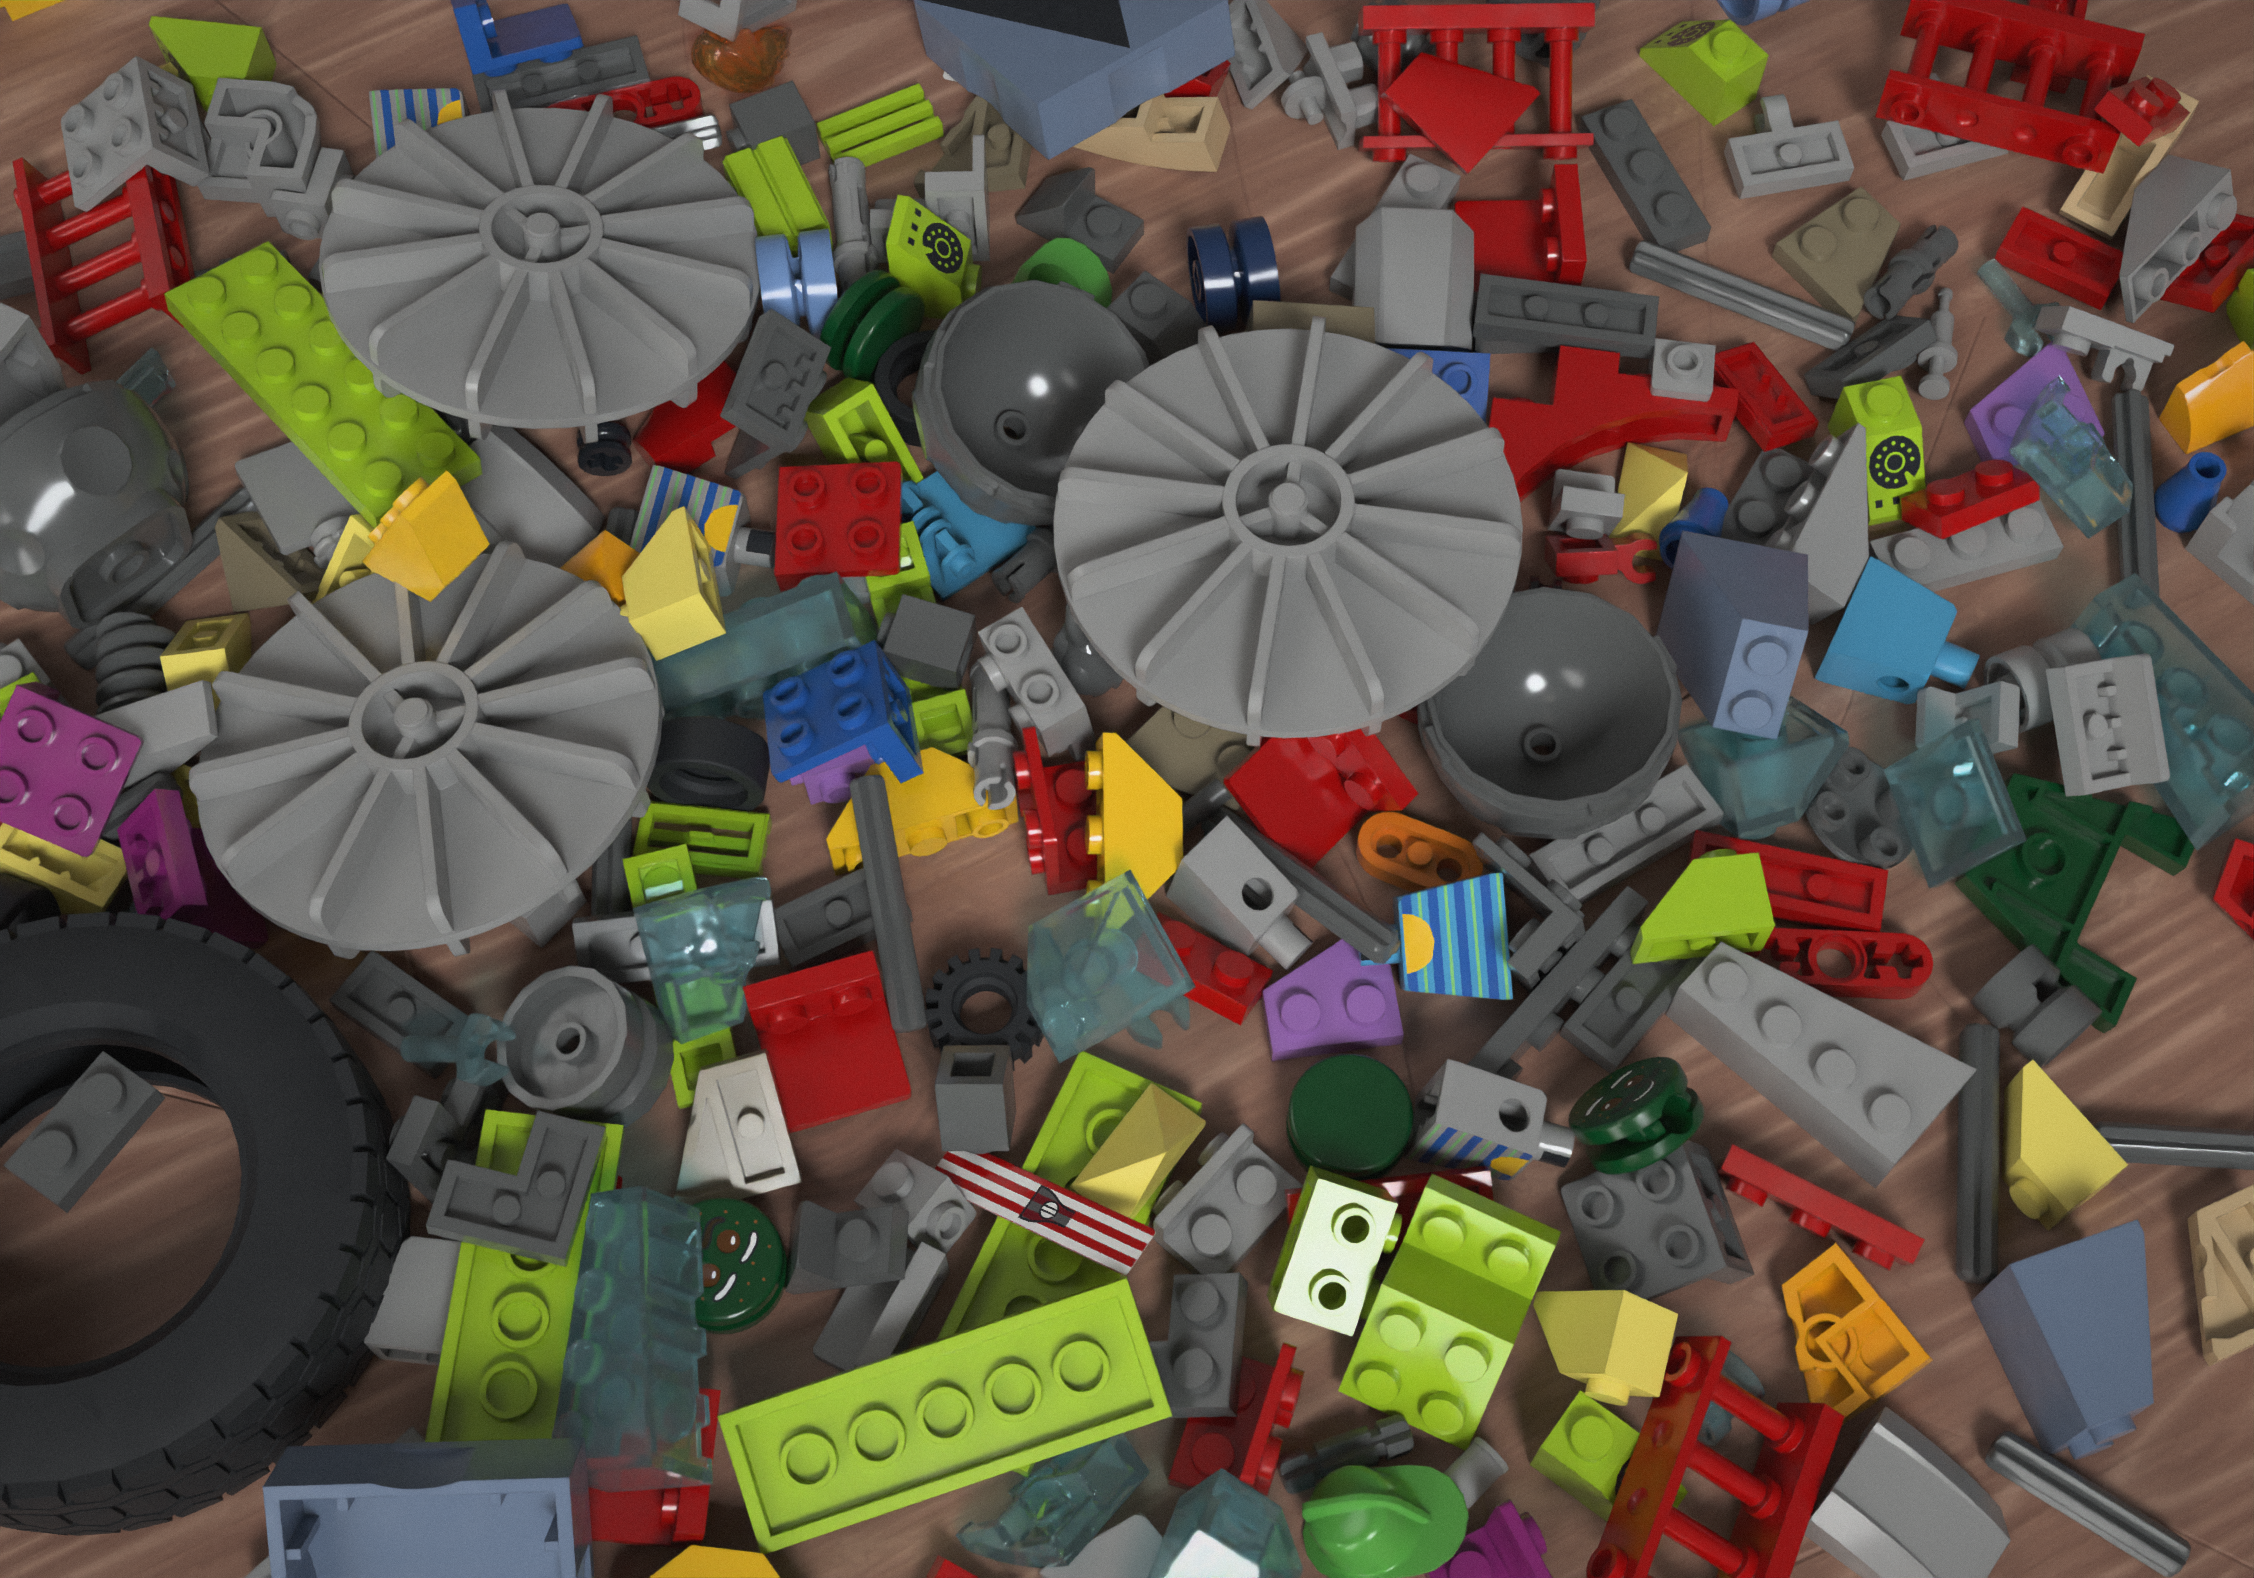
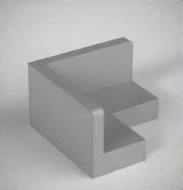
M973 135L972 171L925 172V199L914 200L971 240L973 261H990V200L985 135ZM879 199L875 202V209H870L872 245L876 247L879 253V263H888L886 240L896 199Z

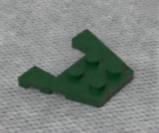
M2013 773L2002 783L1955 885L2020 952L2028 946L2035 944L2060 969L2058 982L2062 986L2076 985L2103 1011L2091 1025L2098 1031L2106 1033L2116 1027L2137 978L2082 947L2077 941L2116 854L2121 846L2170 875L2175 876L2186 868L2206 822L2198 817L2182 814L2175 818L2152 812L2153 806L2133 801L2121 805L2092 798V794L2066 797L2065 788L2062 784Z

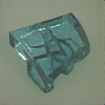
M2059 375L2044 387L2030 406L2015 432L2008 452L2089 539L2129 512L2134 485L2119 462L2110 454L2104 439L2094 424L2079 422L2063 404L2064 397L2071 389Z
M761 876L714 885L633 908L659 1010H661L672 1031V1037L680 1044L743 1023L747 1007L743 986H746L748 972L756 964L760 942L754 938L762 901L769 900L771 895V887L767 878Z
M1124 1433L1051 1457L1041 1468L1030 1474L1029 1478L1025 1477L1008 1491L1014 1501L997 1519L974 1523L971 1520L958 1531L956 1537L966 1550L996 1561L1044 1568L1045 1566L1048 1568L1069 1566L1149 1475L1150 1471Z

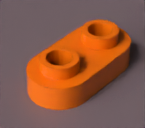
M1396 812L1375 814L1364 822L1359 831L1356 855L1361 867L1372 877L1407 891L1415 892L1451 883L1444 881L1438 876L1437 871L1443 868L1452 869L1458 874L1459 878L1455 881L1482 875L1483 863L1480 862L1475 848L1470 841ZM1382 845H1391L1398 850L1399 855L1393 858H1386L1380 855L1377 849Z

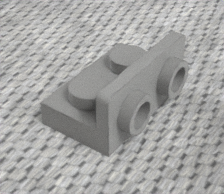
M1244 1123L1230 1137L1224 1132L1218 1134L1198 1158L1197 1163L1202 1168L1186 1185L1179 1180L1175 1181L1160 1196L1152 1209V1212L1157 1215L1153 1221V1229L1155 1230L1153 1240L1192 1274L1232 1273L1286 1213L1284 1189L1303 1187L1299 1181L1253 1143L1254 1131Z

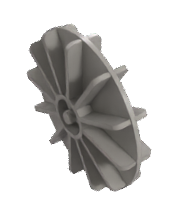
M505 89L493 90V111L462 117L427 130H423L410 119L399 122L394 126L395 146L378 156L354 180L341 179L336 183L331 193L333 209L324 228L319 256L323 299L331 322L355 357L373 373L374 386L385 397L391 398L403 393L415 401L436 410L468 419L471 438L485 440L493 425L528 429L579 427L585 444L598 442L597 424L622 419L649 410L669 400L682 408H686L697 400V383L712 373L732 353L738 343L746 341L751 332L752 318L760 296V281L755 248V237H758L754 225V212L748 199L739 196L727 180L704 160V145L700 138L691 132H687L673 140L647 127L613 117V100L611 96L598 94L589 112L560 108L511 109Z
M1313 316L1310 330L1268 329L1219 337L1215 328L1210 325L1198 330V344L1175 352L1158 361L1127 383L1115 380L1105 390L1104 405L1089 421L1076 441L1064 470L1060 473L1054 511V550L1059 579L1075 623L1079 625L1095 650L1114 671L1136 688L1137 699L1145 705L1152 706L1157 702L1165 708L1191 720L1218 729L1247 734V745L1260 747L1262 737H1320L1350 732L1360 728L1365 736H1370L1381 731L1383 721L1402 714L1431 698L1458 676H1465L1474 666L1476 657L1491 639L1506 612L1515 588L1522 554L1523 525L1520 499L1513 473L1503 452L1505 441L1499 430L1493 427L1489 428L1463 397L1450 385L1432 373L1433 358L1420 351L1411 359H1408L1401 354L1371 342L1346 335L1325 332L1326 317Z
M503 540L496 545L492 554H481L432 602L377 573L353 581L326 595L314 604H311L299 591L287 598V601L296 616L273 634L255 652L239 673L221 671L215 678L212 687L221 700L215 712L219 737L201 750L199 764L193 766L189 771V786L197 798L199 822L206 845L219 870L237 894L255 911L277 926L294 934L328 945L335 956L353 959L360 950L399 951L422 949L447 944L452 954L457 957L470 953L469 937L482 934L508 923L540 906L556 894L567 904H570L580 896L573 881L586 871L612 844L631 817L640 818L645 816L651 804L646 787L655 766L661 741L662 719L665 711L655 666L640 634L636 633L629 623L628 617L620 614L621 609L611 600L608 591L595 580L584 581L576 575L552 565L526 559L519 544Z

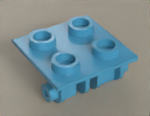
M938 471L918 484L914 481H905L903 478L902 523L914 521L930 574L931 587L943 602L1021 550L1028 541L1026 539L1027 535L1036 528L1030 525L1004 524L973 512L960 500L957 493Z

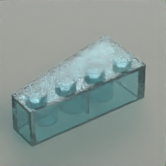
M837 571L828 575L810 576L802 580L797 587L771 597H758L748 600L739 609L723 615L726 634L658 661L655 660L648 650L655 666L665 715L662 722L684 716H705L726 720L725 717L737 715L742 718L765 719L763 693L766 690L776 686L780 681L788 677L798 676L824 664L844 651L854 650L873 640L877 642L879 633L877 623Z
M2136 573L2097 594L2070 628H2077L2085 633L2097 647L2102 659L2148 653L2151 656L2170 772L2168 781L2153 784L2198 851L2254 814V693Z
M644 1186L591 1193L578 1279L574 1292L569 1336L563 1361V1374L556 1418L552 1431V1439L585 1438L588 1487L608 1493L713 1485L712 1459L702 1456L701 1428L710 1425L709 1396L699 1393L697 1359L707 1355L706 1329L699 1327L695 1318V1300L704 1293L700 1209Z

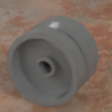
M571 965L543 973L520 991L504 1015L496 1041L498 1070L508 1091L527 1106L537 1111L570 1119L624 1125V1128H627L650 1111L667 1086L674 1061L672 1031L661 1010L626 987L620 986L599 971Z

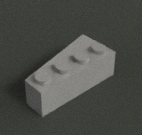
M1720 942L1679 986L1666 1013L1667 1017L1875 1189L1955 1098L1977 1070L1723 942Z

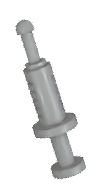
M1947 287L1942 288L1938 292V299L1940 300L1939 310L1933 313L1930 318L1937 341L1918 353L1919 366L1928 372V375L1921 378L1918 390L1924 398L1930 400H1939L1948 395L1950 382L1943 374L1954 369L1958 360V352L1952 346L1955 318L1949 311L1953 292Z

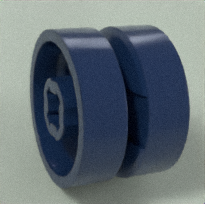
M1263 216L1232 220L1229 226L1228 241L1219 223L1194 226L1187 229L1186 251L1195 309L1207 326L1212 325L1217 333L1234 331L1238 320V310L1242 321L1247 325L1253 300L1281 302L1275 251L1268 225Z

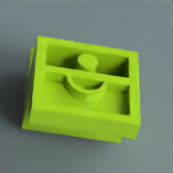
M1431 1174L1405 1238L1381 1284L1338 1391L1390 1416L1396 1414L1403 1415L1409 1425L1466 1450L1472 1441L1514 1346L1561 1231Z

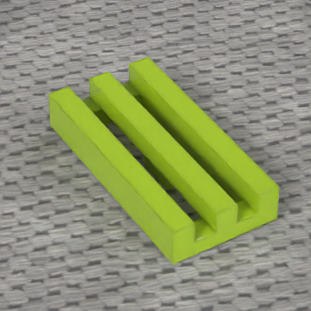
M919 83L816 123L818 137L833 164L838 158L854 157L861 160L865 167L944 136L943 124L938 116H934L933 106L929 99L925 100L924 91ZM919 120L922 121L918 124H915L913 126H910L908 128L891 134V131H894L896 129H899L901 127H904ZM868 140L871 141V142H869V143H867V144H864V145L859 146V147H857V148H854V149H852V150L846 151V152H844V153L841 152V151H843V150H845V149H848V148H850V147H853V146L858 145V144H860V143H863V142H865V141H868Z
M651 801L645 816L640 817L632 857L665 849L650 847V845L674 847L682 844H687L688 849L747 855L748 858L689 851L695 874L761 881L763 875L762 861L763 857L766 858L768 848L766 840L767 835L771 832L772 820L770 814ZM655 822L734 830L752 832V838L717 836L709 832H681L654 829L653 827Z

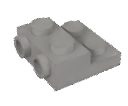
M1023 607L978 631L986 655L977 659L979 666L996 693L1006 688L1015 701L1016 705L1009 708L1008 711L1021 735L1022 728L1035 726L1037 738L1049 757L1068 749L1075 762L1085 761L1086 751H1096L1097 742L1086 706Z

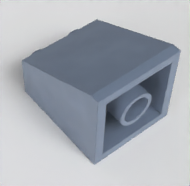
M1682 530L1655 636L1659 635L1677 665L1676 675L1712 727L1777 740L1809 632L1808 555Z
M2138 1219L2011 1263L1971 1301L2044 1453L2051 1456L2069 1449L2073 1459L2078 1460L2114 1445V1439L2137 1429L2132 1418L2154 1403L2145 1238Z

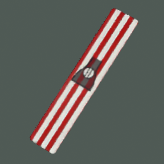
M947 1151L935 1167V1170L947 1175L968 1202L1122 1275L1129 1273L1155 1235L1153 1228L989 1153L972 1154L966 1151Z

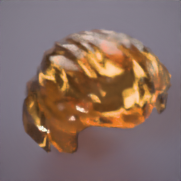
M783 26L763 27L752 33L750 29L743 28L739 31L733 42L704 29L703 33L698 35L692 44V63L697 71L710 83L726 91L739 94L762 91L767 86L773 85L776 75L781 72L785 65V59L790 56L788 47L790 45L792 29Z

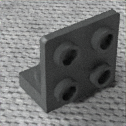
M773 309L759 316L720 414V417L741 429L724 471L726 475L734 480L755 468L758 470L762 469L771 459L785 451L790 453L798 447L808 428V422L804 420L809 404L818 396L827 378V373L823 371L831 347Z
M1480 832L1472 841L1480 862L1491 873H1503V884L1545 919L1541 923L1536 918H1532L1516 934L1508 946L1514 952L1507 961L1514 979L1529 993H1532L1586 933L1583 923L1585 915L1579 910L1583 905L1556 880L1552 879L1544 886L1534 878L1535 872L1529 866L1532 861L1508 838L1502 835L1494 843L1484 833Z
M1688 1140L1670 1155L1640 1170L1618 1175H1608L1597 1171L1566 1184L1561 1189V1195L1594 1290H1626L1650 1301L1705 1278L1732 1284L1755 1275L1710 1151L1705 1146Z

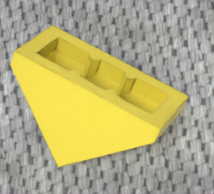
M1630 442L1627 443L1617 493L1625 494L1623 517L1609 535V538L1626 537L1637 532L1648 533L1657 541V549L1641 550L1635 555L1663 561L1660 554L1659 535L1661 530L1679 512L1688 475L1687 454Z
M2 823L0 826V873H7L48 888L59 905L61 915L105 912L128 878L122 849L100 839L92 855L83 857L8 824Z
M1151 1083L1071 1184L1070 1191L1134 1219L1206 1126V1121Z

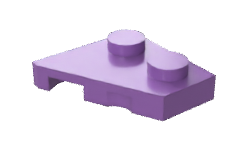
M2053 341L1969 411L1964 425L1981 462L2005 460L2014 466L2098 446L2105 432L2067 353L2053 347Z
M1343 939L1262 991V1006L1272 1061L1402 1044L1404 1034L1391 965L1360 966L1358 950Z

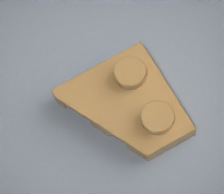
M2254 1184L2197 1210L2187 1218L2203 1357L2209 1367L2254 1346Z

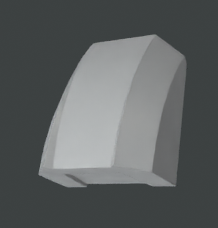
M1399 207L1379 208L1356 226L1352 306L1374 307L1375 344L1393 349L1470 352L1472 350L1474 299V231L1453 210Z
M492 426L485 440L477 439L469 446L481 459L482 475L462 485L460 488L490 544L481 554H492L496 545L504 540L519 544L526 559L560 568L599 533L605 519L601 511L560 469L513 428Z
M1885 1406L1872 1418L1858 1439L1860 1442L1859 1446L1829 1491L1814 1506L1805 1536L1862 1578H1987L2011 1541L2001 1508L1946 1453Z

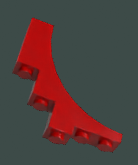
M1560 345L1552 378L1549 405L1535 403L1527 398L1503 399L1493 397L1487 426L1489 428H1497L1505 441L1503 452L1513 473L1521 503L1552 478L1557 470H1567L1591 457L1624 448L1628 442L1635 444L1670 440L1726 442L1737 411L1739 389L1719 387L1713 383V391L1710 400L1707 402L1654 396L1650 393L1651 374L1628 375L1618 373L1620 353Z

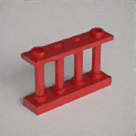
M1910 0L1900 36L1916 39V44L1907 73L1889 70L1875 117L2104 174L2121 132L2112 124L2103 122V117L2093 109L2110 90V87L2117 88L2128 83L2142 49L2144 33L2006 0ZM1939 45L1973 53L1964 87L1929 79ZM1996 59L2030 67L2021 101L1986 93ZM2053 73L2087 81L2079 115L2044 107Z
M1595 3L1363 6L1358 12V36H1372V45L1378 46V136H1363L1359 139L1358 152H1372V162H1404L1407 159V151H1440L1424 135L1401 136V116L1380 97L1401 74V45L1407 44V35H1429V44L1435 45L1436 57L1458 63V44L1464 43V34H1487V44H1492V74L1515 81L1516 43H1521V34L1544 33V43H1550L1549 134H1515L1514 123L1490 150L1543 149V160L1577 159L1578 149H1585L1594 145V133H1572L1573 43L1579 42V33H1586L1595 27Z
M23 157L12 162L17 185L13 194L22 214L41 322L38 331L56 359L60 358L81 375L91 371L86 339L151 308L156 311L165 312L183 327L168 311L164 293L195 278L174 177L162 174L155 168L146 165L126 181V185L122 188V194L93 207L88 212L84 211L64 221L60 200L73 195L69 170L48 179ZM131 216L133 217L135 231L131 234V240L72 267L69 245ZM142 262L144 278L140 281V287L81 314L78 291Z
M1676 1336L1670 1349L1660 1397H1653L1598 1548L1592 1553L1586 1568L1587 1578H1654L1648 1573L1662 1534L1717 1567L1718 1573L1716 1578H1790L1845 1416L1825 1403L1778 1402L1776 1408H1773L1721 1374L1732 1343L1723 1336ZM1710 1401L1764 1435V1443L1753 1474L1697 1439ZM1687 1467L1741 1501V1508L1729 1541L1673 1506Z

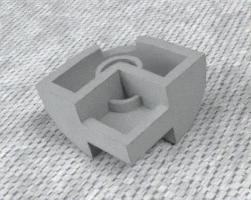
M218 78L204 122L211 137L206 154L210 175L197 186L204 199L260 203L267 217H276L269 202L273 190L303 194L307 190L321 150L320 120L313 105L299 96L293 86L271 81Z

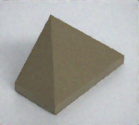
M257 511L218 518L215 532L233 612L289 605L287 598L297 591L308 601L316 598L319 592L318 587L326 569L320 568L315 564V556L306 548L288 555L281 554Z

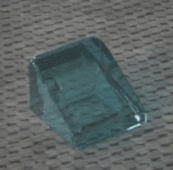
M152 347L116 381L117 384H121L125 389L136 391L152 409L176 386L158 351Z

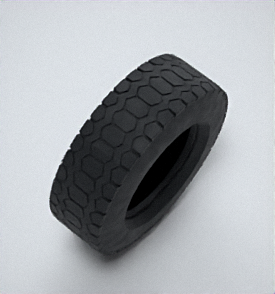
M110 912L68 914L67 923L61 917L55 916L17 925V937L8 928L0 930V1148L34 1118L55 1107L88 1067L104 1051L150 1085L172 1087L190 1092L223 1108L231 1122L238 1144L241 1166L240 1202L232 1233L220 1260L198 1292L177 1314L159 1329L129 1347L99 1359L74 1365L31 1367L12 1365L0 1361V1526L22 1531L81 1536L121 1533V1529L133 1531L173 1521V1515L183 1518L223 1501L222 1495L225 1492L233 1496L270 1472L268 1466L272 1462L277 1464L288 1446H302L313 1437L309 1431L314 1425L320 1429L347 1398L348 1395L343 1390L348 1385L355 1387L374 1355L371 1349L364 1343V1340L369 1334L371 1323H374L385 1296L382 1294L389 1285V1275L392 1273V1268L401 1245L407 1237H410L411 1205L408 1198L410 1197L408 1180L386 1159L389 1152V1138L394 1122L384 1097L363 1062L334 1022L295 980L250 948L215 931L212 933L204 927L168 918L166 921L160 916L119 912L118 917Z

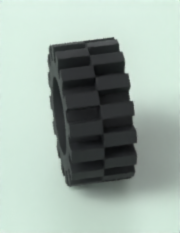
M979 948L968 950L969 960L961 962L958 955H955L947 960L949 970L946 973L938 969L932 977L934 988H927L925 997L927 1009L925 1012L934 1048L939 1047L940 1054L942 1055L943 1046L1010 1045L1012 1068L1015 1071L1014 1061L1020 1058L1025 1064L1033 1057V1045L1039 1047L1044 1037L1043 1026H1046L1045 1000L1042 986H1038L1036 973L1031 967L1025 971L1023 959L1012 954L1009 961L1004 960L1002 949L991 948L990 957L980 958ZM990 991L998 993L1009 1002L1012 1008L1011 1017L1007 1024L994 1033H976L967 1028L960 1018L963 1004L969 997L979 992Z

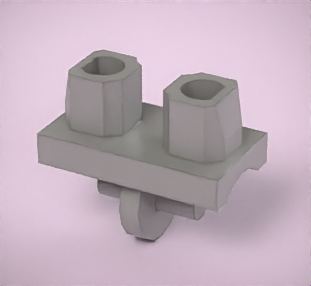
M1322 32L1306 36V45L1311 56L1304 65L1303 71H1295L1288 78L1291 85L1288 86L1281 97L1284 111L1290 118H1306L1310 125H1315L1324 119L1337 150L1354 146L1355 129L1378 121V90L1375 84L1372 83L1349 90L1346 83L1360 80L1363 77L1364 65L1362 55L1355 41L1329 47Z

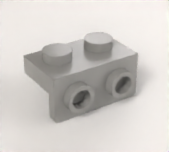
M2148 653L2105 658L2046 669L2066 797L2088 795L2130 785L2153 784L2169 780L2170 772L2151 656Z

